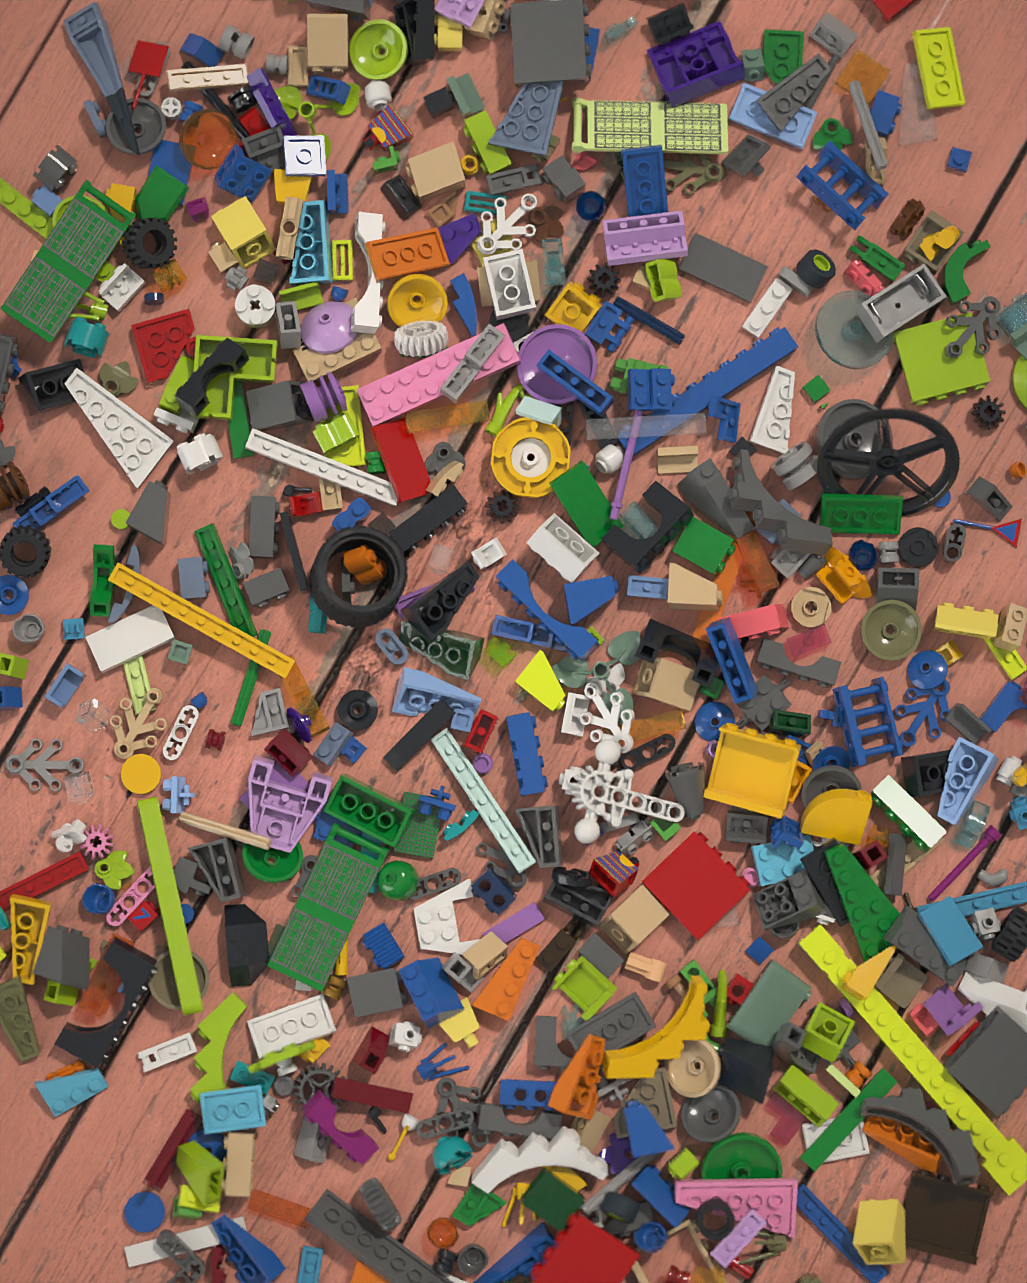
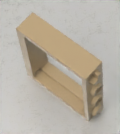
M688 1217L681 1221L676 1228L672 1226L666 1229L668 1237L687 1227L716 1283H728L724 1275L719 1276L716 1270L719 1268V1265L715 1258L709 1257L707 1251L710 1248L705 1239L700 1240L695 1220L691 1222ZM638 1245L634 1246L638 1252L642 1251ZM637 1260L632 1267L640 1283H649Z

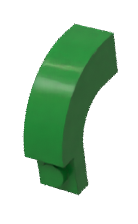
M978 240L970 245V249L965 242L948 259L943 271L942 281L945 295L951 306L970 296L971 292L964 281L963 269L966 262L989 250L991 246L988 240L983 242Z
M94 544L93 585L90 597V616L110 617L115 584L108 581L116 566L114 545Z

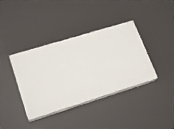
M152 605L86 636V639L103 674L172 641L175 637L164 612Z
M324 994L247 1021L260 1060L264 1059V1054L276 1050L277 1053L282 1052V1047L295 1042L296 1046L303 1045L337 1032Z

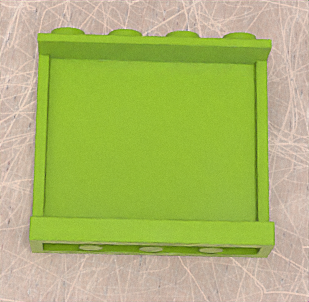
M972 312L957 315V317H973ZM950 318V323L954 325L955 320ZM946 319L900 330L892 334L893 342L897 345L911 396V404L916 403L917 406L929 403V399L936 398V401L948 398V394L955 393V396L967 393V389L974 388L977 391L986 388V384L991 380L984 355H979L975 351V332L962 346V354L959 357L950 359L945 355L946 345L956 342L969 325L949 328L945 323ZM953 346V351L957 353V348Z

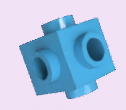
M1020 796L1010 802L1012 809L1008 811L1012 822L1016 821L1021 831L1027 828V797Z

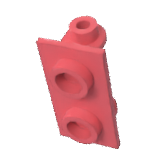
M856 259L844 271L848 278L869 298L884 289L883 283L874 274L869 278L866 276L870 270L862 261Z

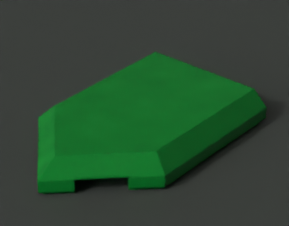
M764 29V72L776 85L802 66L804 31Z
M156 165L134 198L138 218L162 219L164 222L168 221L190 187Z

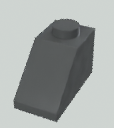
M980 476L967 490L974 501L998 521H1001L1013 507L994 484Z

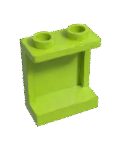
M581 955L577 961L573 958L566 966L568 970L565 973L561 971L553 979L556 983L552 989L555 991L559 987L585 1011L581 1017L587 1021L607 1002L618 988Z

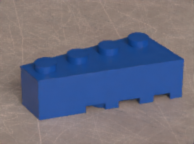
M530 712L506 716L521 796L543 793L548 784L546 775L542 776L541 772L544 762L542 755L538 756L537 748H540L539 736L534 735L533 728H537L535 716H531Z

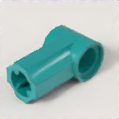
M311 595L308 632L326 634L328 617L323 614L322 610L318 609L314 602V596Z

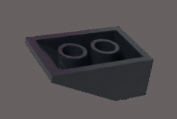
M80 359L26 372L18 377L30 416L77 402L66 387L65 382L76 368L84 373Z
M952 749L901 757L905 789L911 797L943 792L945 775L949 764V754Z

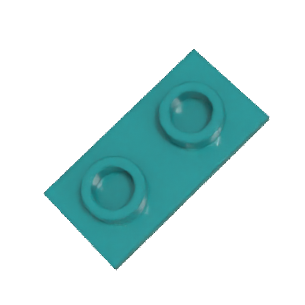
M237 1060L230 1079L247 1087L261 1085L262 1093L267 1095L275 1076L262 1070L250 1074L248 1069L250 1065Z

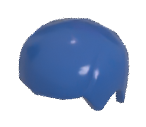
M94 883L86 888L82 897V903L87 911L96 915H105L112 910L115 904V894L108 886Z
M644 1223L634 1233L635 1243L645 1252L656 1253L666 1244L667 1232L659 1223Z

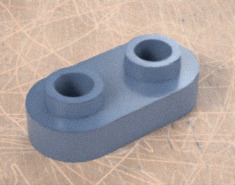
M91 99L84 101V106L99 137L106 136L105 119L100 120L97 113L101 111L96 101L92 102Z
M386 628L378 631L376 643L387 658L395 665L405 663L408 659V651L394 632ZM385 635L390 637L387 643L382 641V637ZM397 651L402 653V657L399 659L394 656Z

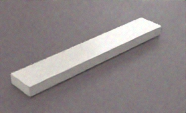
M244 1216L232 1219L247 1231ZM212 1224L176 1233L193 1251L221 1244ZM164 1236L163 1243L168 1242L172 1246L170 1249V1251H172L178 1243L176 1242L175 1245H173L170 1242L171 1237L168 1236L166 1238ZM158 1238L124 1247L129 1267L169 1256L158 1246ZM178 1249L175 1252V1255L186 1253V1251L184 1249Z

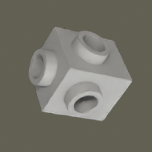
M994 908L976 911L969 917L970 927L979 940L990 941L1001 931V923L999 918L996 917Z

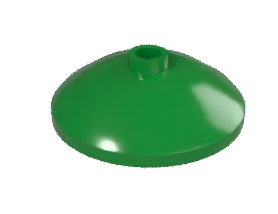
M299 842L291 853L272 847L266 850L245 843L242 858L246 869L255 878L267 883H281L293 878L298 873L303 862V850Z

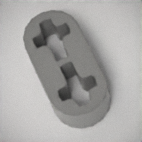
M785 266L777 274L779 278L805 297H808L814 289Z
M636 812L623 816L618 827L609 826L607 821L601 823L603 833L638 823L640 820Z

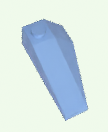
M404 667L398 680L392 712L418 716V713H427L440 699H443L453 710L457 708L476 714L481 698L426 672Z
M961 737L958 738L949 754L948 770L945 775V785L941 796L938 817L955 826L958 824L999 760L995 754Z

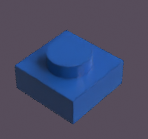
M952 147L947 167L966 173L972 152Z

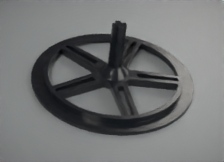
M883 408L853 416L836 427L821 446L817 460V472L820 483L827 494H851L836 480L831 462L873 467V470L856 494L859 495L865 492L876 475L878 478L864 495H872L886 476L893 475L918 494L903 500L902 516H906L928 508L949 491L958 475L960 455L954 437L939 421L918 411L902 408ZM885 419L886 426L881 425V420ZM889 419L914 422L931 431L936 437L896 450L893 447ZM877 421L878 452L836 449L839 442L849 432L866 423ZM944 449L945 462L942 472L931 486H928L904 465L907 462ZM904 472L908 477H910V478H911L915 483H917L920 487H918L916 484H914L912 481H910L907 477H905V476H904L903 474H901V473Z

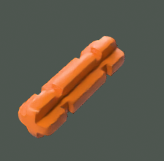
M82 1060L76 1061L73 1065H67L56 1070L55 1073L47 1074L46 1078L51 1080L53 1077L73 1075L75 1072L85 1070V1064Z

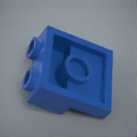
M671 369L627 370L628 410L668 411L672 409V406L675 404V395L671 392V386L675 383V376L671 374Z

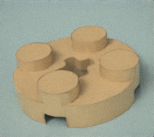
M807 587L800 590L791 601L792 617L798 624L804 627L814 628L820 626L830 616L831 602L826 593L821 589ZM810 602H813V605L817 607L816 611L813 610L811 613H809L808 609L805 608V605H809Z

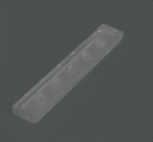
M705 413L585 420L586 440L707 433Z

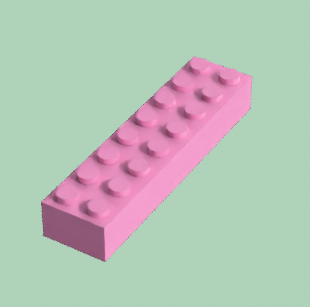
M504 323L495 327L505 335L504 339L470 385L522 362ZM480 334L357 389L372 426L393 421L446 397L440 393V387L462 361L466 352Z

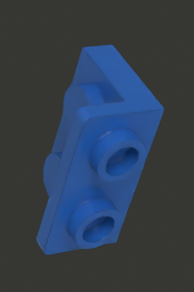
M327 170L329 214L349 213L348 175L335 174V170Z
M786 815L782 818H775L770 825L772 847L777 848L783 840L790 847L801 848L804 840L803 833L800 830V823Z

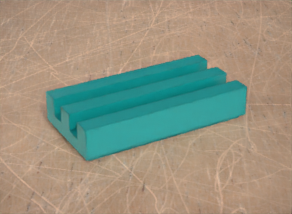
M467 190L464 211L480 214L488 211L492 215L497 216V210L470 207L469 204L494 207L492 202L472 200L470 196L493 200L499 197L506 200L507 196H490L489 193ZM501 202V204L497 203V206L503 207V206H504V203H503V202Z

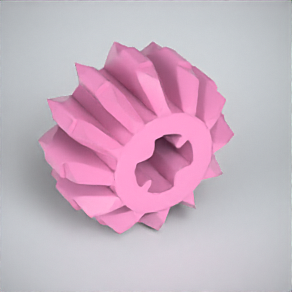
M94 825L90 826L92 833L84 830V834L87 835L86 844L80 845V848H88L84 854L89 855L92 852V859H96L97 852L101 859L104 858L103 851L107 854L111 853L107 846L114 847V843H108V840L113 839L114 836H106L110 830L107 828L102 832V825L98 826L97 832ZM97 836H99V840H102V844L97 845L96 848L94 847L95 844L92 843V840L97 839Z

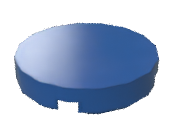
M143 1191L136 1193L128 1200L125 1206L124 1214L126 1221L131 1228L138 1232L153 1231L162 1224L165 1218L164 1202L153 1192Z

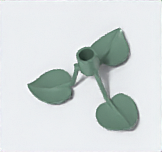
M628 631L616 636L608 646L609 655L615 659L606 663L597 662L590 671H587L589 666L586 660L584 662L579 658L575 660L571 655L552 666V670L557 679L570 688L583 687L587 682L586 675L594 674L597 679L604 680L611 694L604 695L602 699L610 713L613 704L610 696L615 692H621L624 695V701L621 703L618 723L623 724L621 713L627 709L633 711V699L631 694L624 688L613 691L608 681L610 676L609 666L618 661L623 665L629 666L635 664L640 659L635 657L640 644V634L638 631ZM615 695V700L619 702V696ZM626 712L625 716L627 719H629L630 715L628 712Z

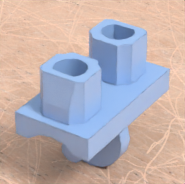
M172 776V779L163 781L164 791H171V799H164L162 808L171 811V813L185 811V805H189L190 797H195L196 793H190V785H186V777Z

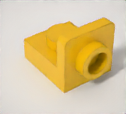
M324 1037L314 1040L316 1048L305 1052V1054H299L307 1063L309 1061L314 1063L331 1046Z

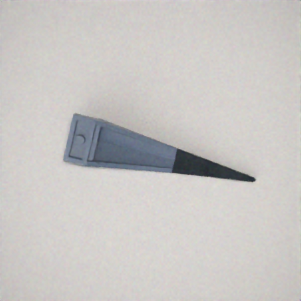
M93 2L63 22L71 42L103 92L134 153L140 155L108 24L104 20L99 3Z

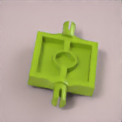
M312 1040L297 1046L294 1042L282 1047V1052L277 1053L276 1050L264 1054V1059L248 1066L250 1074L265 1070V1067L297 1054H305V1052L316 1048L314 1041Z

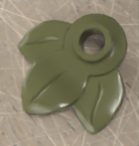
M127 361L118 363L113 368L109 364L104 363L99 371V376L103 382L102 387L115 397L120 393H130L139 382L137 378L129 377L130 367ZM111 384L116 386L114 391H109L108 389Z

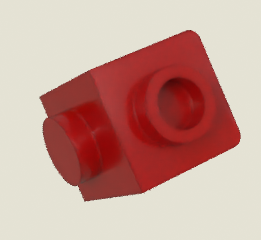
M320 492L289 497V508L293 517H304L323 512Z

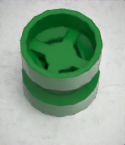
M379 451L365 453L369 464L367 466L368 474L387 472Z

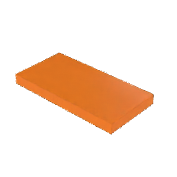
M438 227L365 243L376 281L445 268L450 265Z

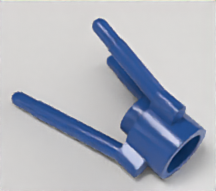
M443 1043L428 1057L421 1060V1064L417 1066V1069L423 1080L429 1078L431 1081L438 1077L468 1070L469 1066L436 1073L438 1072V1067L455 1059V1055H452L435 1064L433 1061H430L447 1046L446 1043Z

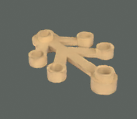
M151 688L147 691V701L136 720L132 709L133 701L128 697L120 701V707L125 711L130 731L125 737L122 728L123 718L120 715L111 717L110 724L114 727L118 739L114 746L115 754L118 757L126 759L131 757L136 749L152 748L158 744V739L154 735H149L144 740L133 741L137 734L156 729L164 730L168 726V721L165 718H159L154 722L143 724L154 704L161 702L163 699V693L159 688ZM151 693L157 694L156 700L151 699ZM124 700H128L130 702L129 707H125L123 705ZM115 717L119 718V725L113 723ZM159 720H163L165 722L164 727L161 728L158 726ZM149 738H153L155 740L154 745H150L148 743ZM122 745L127 746V752L121 751Z

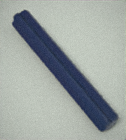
M620 296L615 299L613 305L624 313L677 344L683 342L685 338L683 333Z

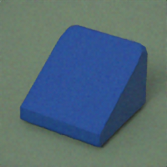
M760 936L745 950L759 964L774 951Z

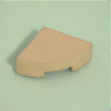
M816 741L804 752L811 768L815 756L824 749L822 741Z
M463 1166L455 1170L451 1174L448 1184L468 1187L471 1166Z

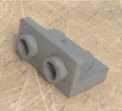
M775 548L768 557L770 559L767 563L778 570L786 579H789L811 553Z

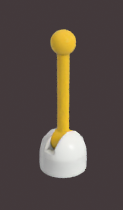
M405 1113L401 1122L404 1130L392 1153L388 1154L390 1161L396 1159L395 1154L407 1131H412L417 1127L419 1120L414 1116Z

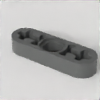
M449 868L420 878L417 881L416 887L422 886L420 881L424 880V887L428 892L423 893V889L417 891L418 895H413L410 899H418L458 885L462 878L460 871L456 868ZM450 871L458 874L455 883L448 880L445 882L447 886L442 887L440 874H443V878L448 877ZM430 878L438 879L439 886L437 889L432 890L428 887L427 882Z
M468 1108L457 1109L421 1120L417 1124L416 1131L421 1138L437 1136L471 1125L474 1120V1114ZM461 1112L470 1114L471 1117L468 1118L467 1123L460 1120L457 1121L458 1126H454L452 1114H456V1118L462 1115ZM443 1117L451 1120V1126L447 1129H443L439 1125V1121ZM432 1120H436L438 1132H435V1128L430 1129L429 1134L426 1135L425 1132H420L423 1123L431 1126L433 1125Z

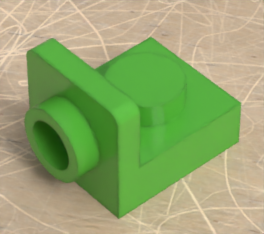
M389 146L391 158L386 156L376 159V162H372L375 174L398 169L397 163L401 162L398 150L394 151L393 146Z

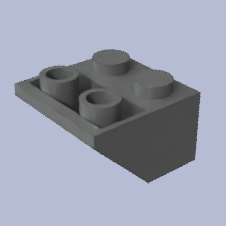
M877 568L875 604L885 600H898L908 604L916 611L919 591V569Z

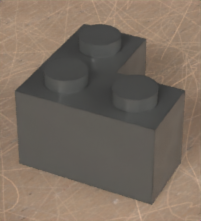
M563 155L543 168L544 174L542 177L547 185L551 184L553 186V194L559 202L563 201L564 204H567L585 192L586 183L575 167L572 169Z

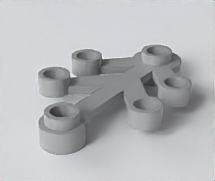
M37 738L33 739L20 755L13 754L9 756L5 763L7 771L15 775L20 774L33 791H39L42 788V782L39 779H34L26 769H35L49 784L51 790L59 791L62 788V782L55 779L46 769H69L72 773H80L85 766L84 761L79 757H73L69 761H46L53 753L63 748V742L60 739H53L50 746L34 761L27 760L34 751H39L43 747V742ZM35 741L40 742L39 748L33 747ZM55 741L60 742L58 749H55L53 746ZM14 761L19 762L20 765L18 768L13 767L12 764ZM76 761L80 763L78 769L73 767V763ZM34 781H37L39 783V787L37 789H34L32 787V783ZM53 782H59L58 789L52 787Z

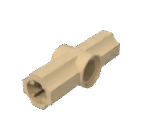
M286 197L276 251V257L280 259L293 260L303 200L299 198ZM287 224H292L295 230L287 233L284 231V227Z

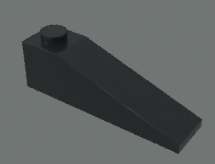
M466 561L401 609V612L413 628L432 641L448 628L453 616L458 612L460 605L465 597L469 595L480 576L470 562Z

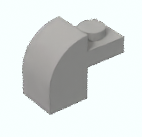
M456 952L442 966L449 975L471 993L485 978L483 976L477 980L472 976L473 967Z

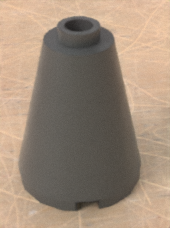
M689 762L670 767V772L667 769L665 770V776L677 802L684 808V816L689 817L690 820L698 819L701 817L700 814L704 813L705 766L703 762H698L699 766H693V763Z

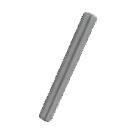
M858 80L849 83V89L878 170L885 169L888 162L860 82Z
M660 1152L639 1156L580 1208L585 1215H589L602 1204L606 1192H616L659 1155Z

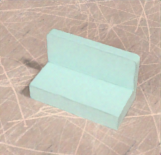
M525 396L516 408V414L559 427L562 420V407Z

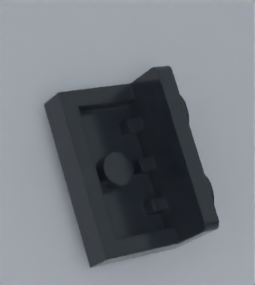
M683 3L646 18L654 41L661 44L669 43L673 37L678 35L679 37L688 35L690 30L694 29Z

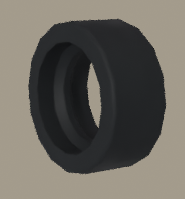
M709 1199L697 1208L695 1223L700 1234L706 1239L713 1241L722 1240L733 1231L735 1216L725 1201ZM713 1209H721L727 1216L725 1225L718 1230H708L703 1224L704 1216Z

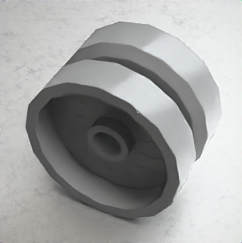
M803 441L790 448L771 466L777 476L784 475L782 483L787 490L800 486L817 473L818 456H810L813 449L807 441Z

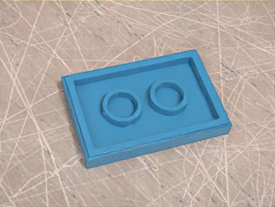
M951 896L917 914L950 967L983 948V945Z

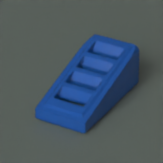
M312 75L306 94L344 105L351 87L344 81ZM321 82L318 91H316L318 83Z

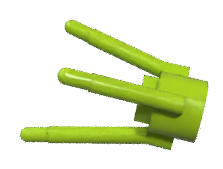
M85 291L83 295L96 303L92 302L91 307L77 303L75 307L88 310L91 315L70 314L68 317H81L94 321L104 320L108 305L104 304L105 300L99 299Z

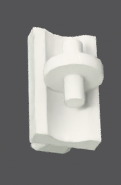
M77 819L73 821L72 825L68 823L63 824L61 829L53 831L50 836L57 839V849L62 853H66L72 849L73 845L86 840L87 837L83 832L87 826Z

